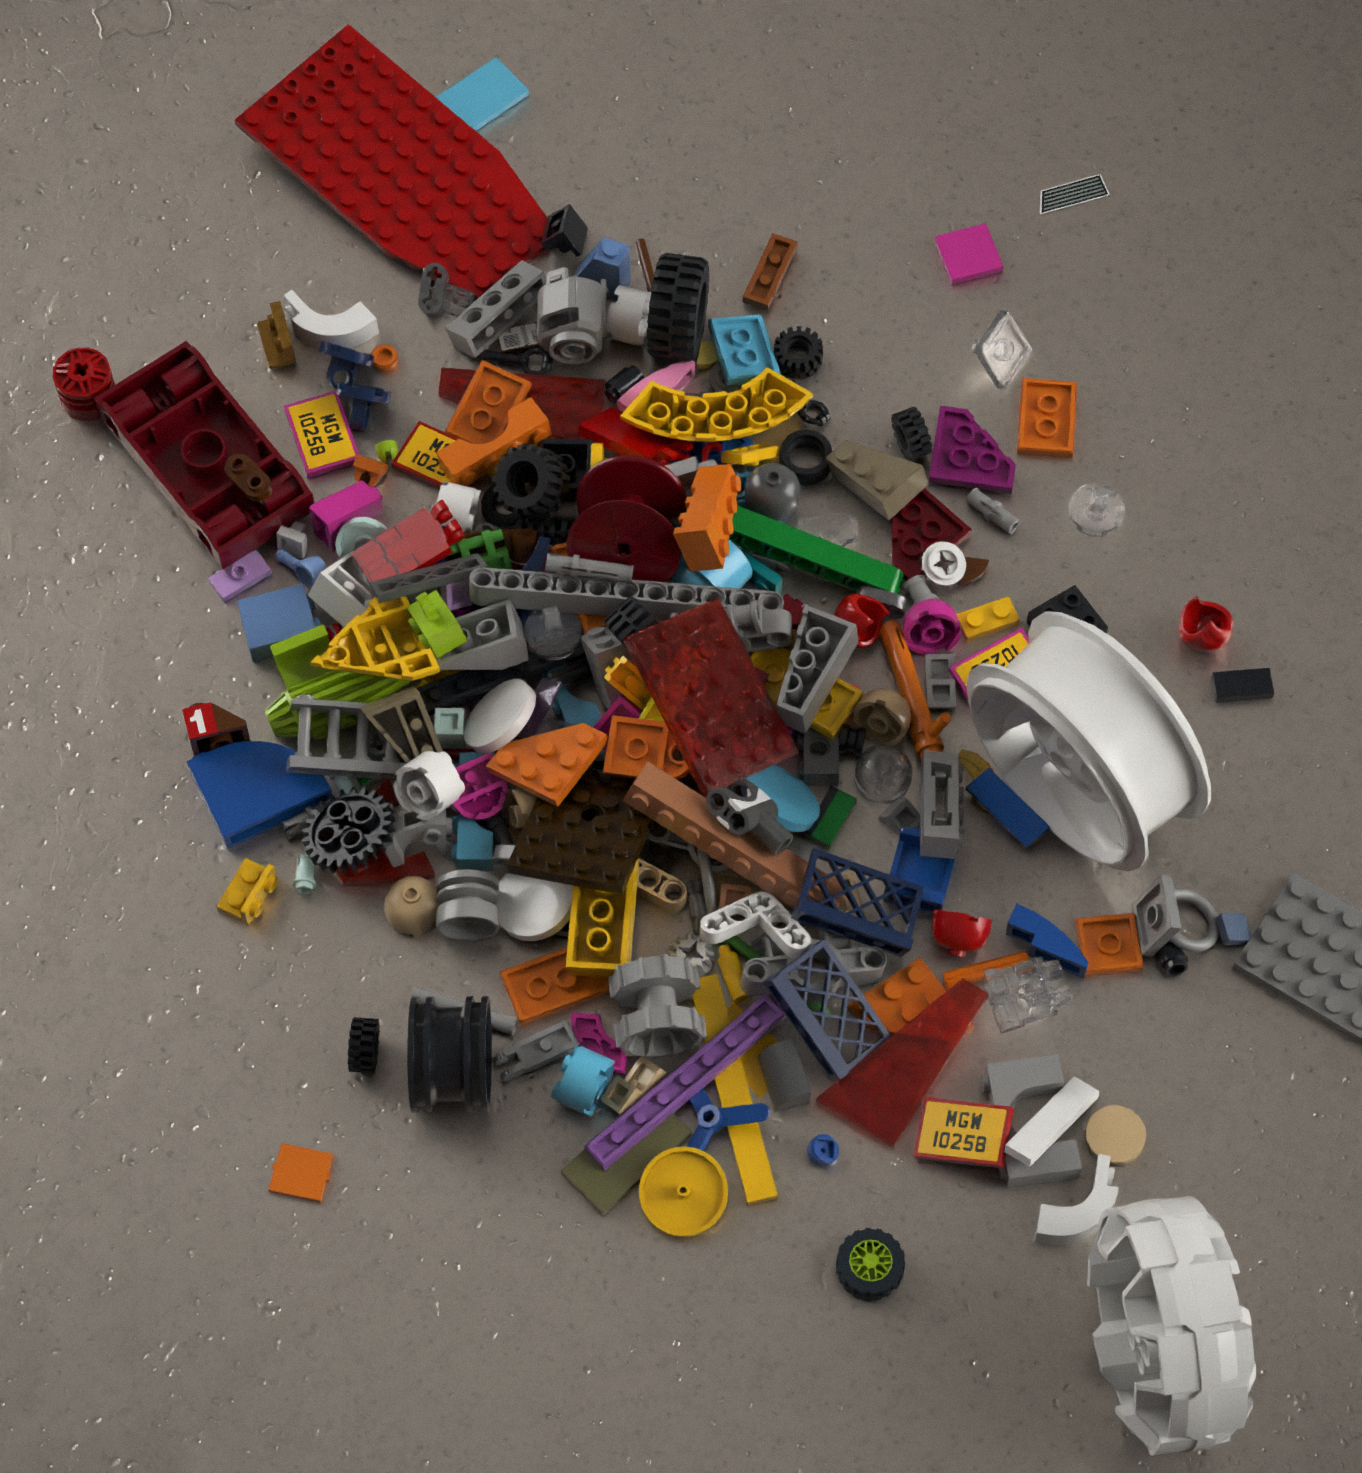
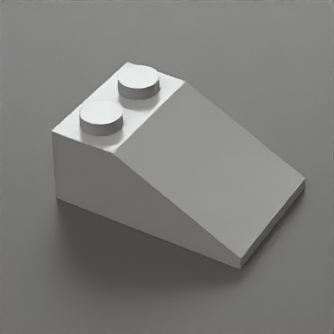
M511 599L455 618L467 642L438 659L434 654L440 670H503L529 660L522 621Z

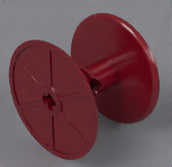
M614 456L595 464L585 473L577 489L576 506L579 516L575 519L568 532L566 543L568 556L573 557L575 554L580 555L579 558L634 565L632 580L667 582L678 567L681 553L673 535L674 528L669 521L672 518L675 519L679 514L687 512L685 506L687 494L681 481L663 464L642 456Z

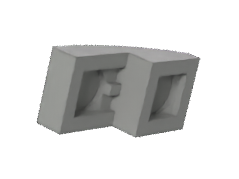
M925 654V690L928 708H956L955 679L952 678L948 671L949 667L954 665V654Z

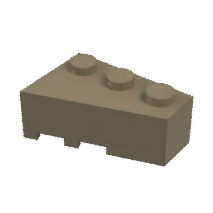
M844 440L826 457L832 476L887 520L895 516L929 484L923 465L848 440Z

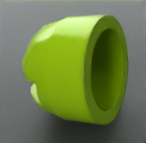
M394 440L382 441L375 445L376 454L384 463H387L386 458H391L393 461L398 454L397 442Z

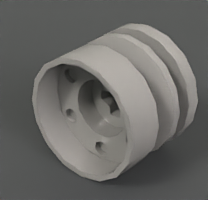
M468 869L447 872L438 878L436 899L440 905L436 909V929L439 934L454 940L469 941L489 938L497 933L499 930L498 907L495 906L499 901V882L497 877L484 871Z

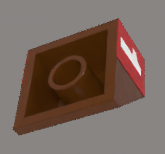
M211 702L195 703L188 708L182 709L194 756L224 745L251 741L246 720Z

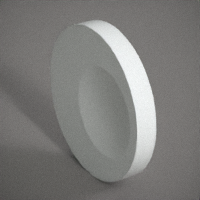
M511 679L499 684L488 692L475 706L466 722L464 729L466 743L480 754L494 752L508 744L518 735L530 719L536 703L535 691L525 681Z
M507 872L499 882V901L495 905L499 911L500 926L510 936L523 941H538L554 935L570 920L573 885Z

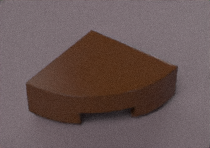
M965 557L966 571L957 582V586L969 585L983 576L987 571L989 560Z

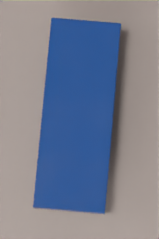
M990 768L985 770L965 788L1026 849L1050 829V826Z

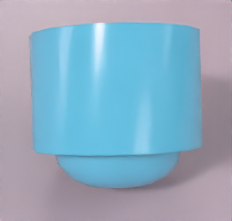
M729 540V555L725 557L723 569L690 572L681 552L678 567L672 576V583L742 588L752 577V567L742 551Z

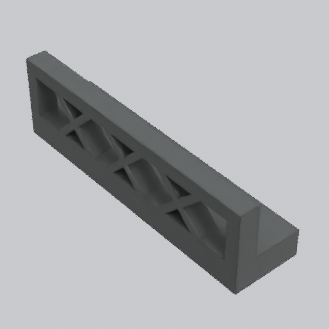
M478 553L369 582L372 599L375 597L379 603L406 596L409 603L417 601L415 597L424 592L428 595L437 590L439 595H441V586L469 579L470 573L474 569L488 568V565Z

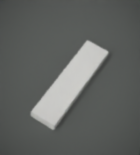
M1074 1076L1005 1144L1004 1152L1030 1167L1098 1099L1099 1091Z

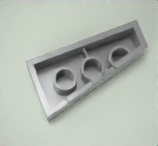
M804 604L802 620L797 629L794 649L791 651L787 673H785L777 702L779 723L802 733L807 732L858 644L856 624Z

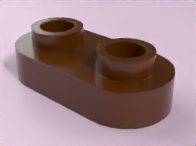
M235 454L228 458L225 463V472L230 481L249 500L261 502L271 495L273 487L269 477L250 457L245 454ZM243 464L242 467L235 469L236 465ZM255 482H260L258 486H252Z

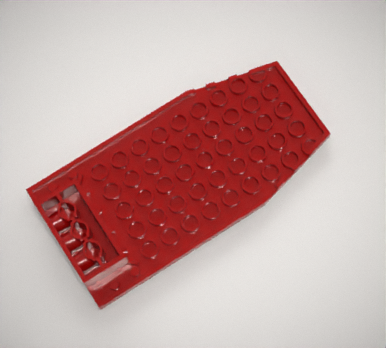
M349 24L235 119V125L385 255L394 260L396 258L407 263L408 267L416 271L417 269L423 271L430 263L441 264L449 273L448 285L452 286L456 292L474 301L521 260L530 264L545 251L541 241L547 216L501 152ZM436 269L434 274H430V278L435 281L437 278L442 277L438 269Z

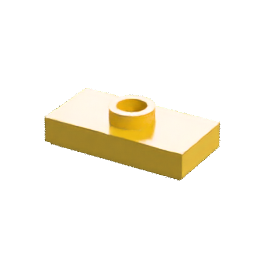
M758 443L726 450L721 453V462L743 466H757L761 460L779 457L780 449L777 445Z

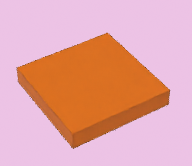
M1134 913L1075 918L1079 950L1089 962L1085 977L1143 971L1144 965Z

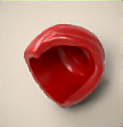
M856 593L846 596L834 612V616L856 624L858 635L856 648L871 646L880 633L883 618L890 614L880 601Z
M1198 596L1189 600L1183 607L1179 617L1178 632L1186 646L1199 652L1210 653L1223 648L1229 642L1233 631V618L1225 607L1214 602L1201 601Z

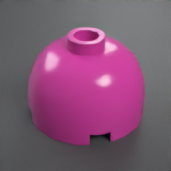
M925 599L915 603L908 610L903 621L904 637L908 647L921 655L937 654L935 650H942L944 648L948 651L958 643L961 636L957 613L948 603L940 599Z

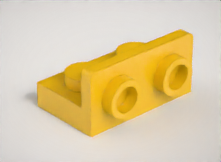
M245 858L216 906L217 911L249 925L253 917L257 918L261 913L264 905L263 900L267 893H272L278 883L275 866L268 864L267 867H264Z

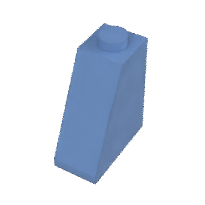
M603 237L580 262L574 277L591 279L600 284L601 279H606L609 300L616 302L619 295L614 294L616 288L619 285L628 287L631 282L629 245Z

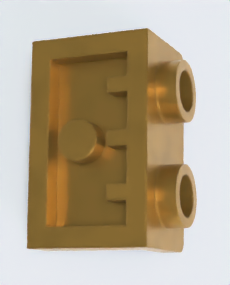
M281 302L269 303L272 314L267 315L268 320L257 323L269 368L275 369L295 364L293 344Z

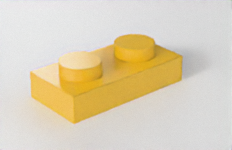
M1009 596L957 614L960 629L966 643L1017 626L1020 622V618Z

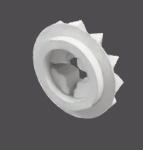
M936 542L930 545L924 552L921 570H924L927 580L933 581L937 586L944 585L949 587L963 577L966 571V560L962 551L954 544ZM940 557L944 562L952 563L946 568V573L942 567H934L940 561Z
M690 932L681 937L677 936L675 941L669 945L668 956L685 959L686 954L684 951L690 952L691 949L696 947L698 958L693 957L690 962L693 967H698L699 977L708 973L715 961V951L712 944L703 941L700 935H694Z

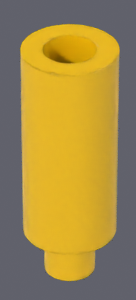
M727 944L718 948L720 957L717 959V963L733 1004L745 1003L752 999L753 996L745 994L740 987L743 967L738 954L731 952Z

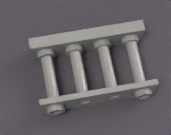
M306 694L292 698L289 710L299 711L298 751L294 755L289 756L286 773L397 780L396 771L407 763H399L397 751L387 740L385 743V758L382 761H370V757H368L369 719L360 709V707L370 703L316 700L313 695ZM311 712L328 713L327 754H324V757H312V753L309 752ZM340 714L358 715L356 756L353 759H341V755H339Z

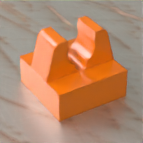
M356 455L353 466H355L354 479L360 482L363 480V476L369 472L371 478L369 486L376 487L383 475L387 474L389 464L366 456Z

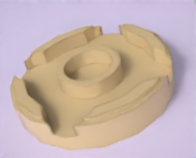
M1108 1105L1098 1109L1089 1118L1085 1129V1144L1091 1155L1096 1159L1098 1154L1111 1156L1110 1164H1116L1115 1166H1123L1133 1162L1142 1153L1146 1141V1127L1141 1118L1131 1109L1120 1105Z

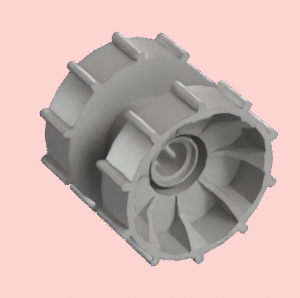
M668 954L646 958L637 957V960L622 966L617 965L613 976H608L610 998H615L619 1003V1007L638 1008V1011L622 1015L619 1024L614 1025L616 1048H621L625 1052V1056L640 1057L642 1055L647 1059L671 1055L677 1056V1054L692 1048H699L698 1044L702 1038H707L704 1015L700 1016L696 1011V1007L677 1006V1003L686 999H692L696 989L701 988L698 967H693L690 958L683 959L668 956Z

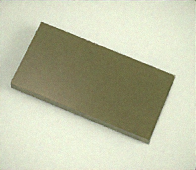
M672 1114L606 1171L583 1150L561 1170V1174L604 1216L640 1183L646 1166L655 1156L665 1150L682 1145L692 1135V1131Z

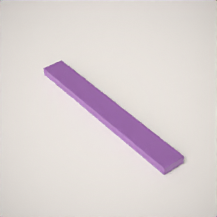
M764 994L584 1146V1150L606 1171L786 1018L785 1013L767 994Z

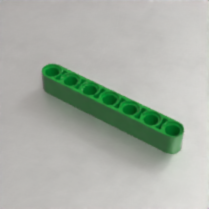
M737 505V512L733 514L732 519L733 534L729 535V540L735 545L853 591L858 586L865 585L899 594L904 578V573L900 569Z

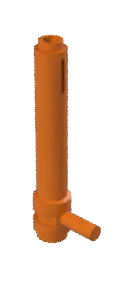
M895 620L886 621L881 625L880 636L899 694L910 707L911 728L909 733L912 741L916 743L914 747L916 754L922 760L924 750L943 752L945 746L940 733L951 721V716L944 712L936 721L932 720L902 627Z

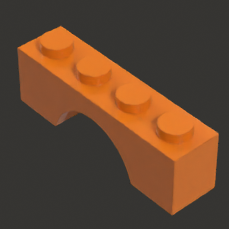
M532 397L508 410V425L503 434L497 439L485 444H472L458 439L437 451L436 454L440 468L452 483L463 486L471 485L484 474L495 471L496 464L500 465L502 462L500 457L503 454L509 455L508 450L510 448H518V445L521 444L536 445L539 441L551 436L549 420Z

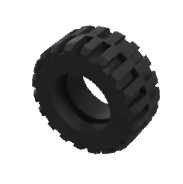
M665 253L658 259L651 288L647 320V350L654 358L690 362L695 360L699 354L709 293V263L703 257Z

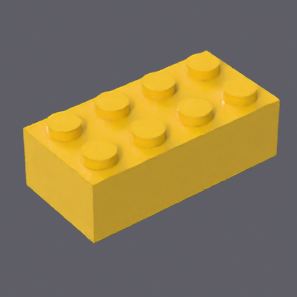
M638 859L623 895L573 886L566 968L570 975L613 976L617 965L622 966L631 962L639 870Z

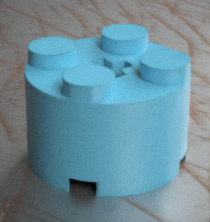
M576 1045L572 1054H567L562 1063L560 1071L564 1072L561 1082H556L551 1098L560 1104L591 1117L599 1104L594 1102L595 1099L598 1100L607 1090L615 1066L613 1064L615 1061L583 1046L579 1047Z

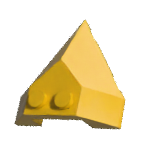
M406 596L381 603L374 597L368 603L369 607L360 616L356 615L328 644L329 648L321 656L317 655L310 662V665L313 667L411 681L440 672V667L431 648L424 649L418 638L419 634L415 635L407 621L412 617L406 608L410 605Z

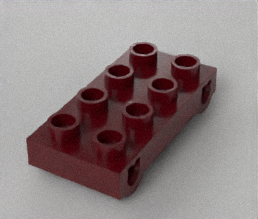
M187 340L94 398L100 418L222 570L275 537L281 525L289 528L295 521H299L310 514L309 507L314 504L313 493L307 487L302 476L289 461L281 456L215 376L202 354L194 346L190 345ZM235 454H245L269 477L273 489L271 495L266 500L261 502L249 500L230 481L225 472V463L229 457ZM243 464L236 465L235 469L242 467ZM255 482L252 486L256 487L260 482Z

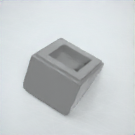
M898 798L879 816L881 821L897 835H900L901 828H916L920 824V814L907 798Z

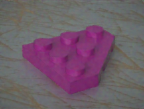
M940 406L928 482L1012 494L1016 467L1013 460L1004 455L998 448L999 444L985 429L982 430L968 409Z

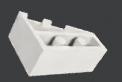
M352 552L320 572L308 594L312 600L343 627L356 615L360 616L369 607L368 603L372 600L369 586L370 581L357 564Z

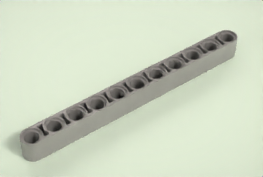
M485 567L474 569L469 576V599L474 604L480 606H490L511 599L515 609L609 616L631 596L636 598L656 620L670 621L671 613L674 612L681 615L694 613L695 609H701L702 613L713 609H727L728 604H733L734 606L751 604L754 600L758 601L761 611L783 609L784 604L783 597L779 593L766 590L632 580L630 584L628 582L577 575V578H572L571 574Z

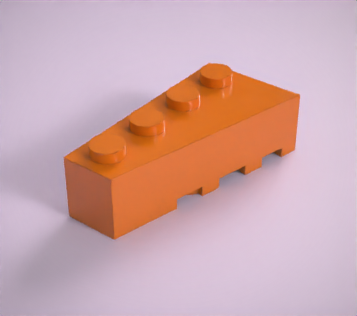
M731 464L698 468L691 486L692 496L687 497L685 501L687 512L681 513L678 519L679 524L682 525L674 529L673 535L690 572L723 569L725 557L729 555L728 541L729 535L733 534L732 519L733 514L737 512V492L741 491L740 477L735 475Z

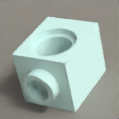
M435 708L434 730L441 748L465 749L464 729L466 719L464 708Z

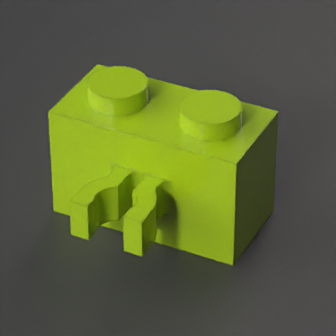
M437 590L428 595L426 592L415 597L417 601L406 607L412 617L407 620L415 635L421 633L418 638L424 649L431 648L437 659L467 642L459 623Z

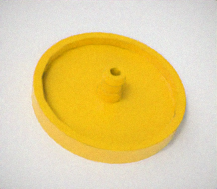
M682 1146L661 1152L649 1162L640 1179L639 1199L646 1217L657 1229L672 1236L691 1237L706 1232L719 1221L728 1202V1183L723 1169L711 1155L697 1148Z

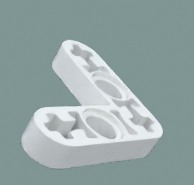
M760 891L704 916L700 921L699 935L703 941L709 944L721 943L757 925L790 958L796 959L807 951L811 944V937L796 920L791 919L792 915L768 892ZM740 914L746 919L735 921L730 916ZM783 922L787 927L776 928L772 923Z

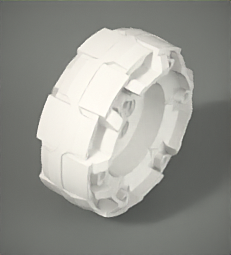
M1192 1196L1147 1199L1104 1210L1098 1222L1099 1233L1088 1258L1087 1286L1089 1288L1097 1287L1101 1325L1092 1335L1101 1375L1116 1388L1120 1405L1115 1407V1413L1130 1429L1131 1433H1134L1148 1447L1150 1455L1194 1452L1209 1449L1217 1444L1230 1442L1231 1434L1236 1429L1244 1428L1245 1422L1252 1410L1253 1401L1251 1397H1248V1392H1250L1256 1378V1364L1254 1361L1250 1312L1243 1306H1239L1235 1283L1232 1279V1275L1240 1274V1271L1222 1227L1206 1211L1204 1206Z

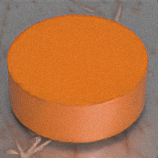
M383 344L372 350L371 355L375 356L372 367L376 371L388 373L397 367L398 353L394 347Z

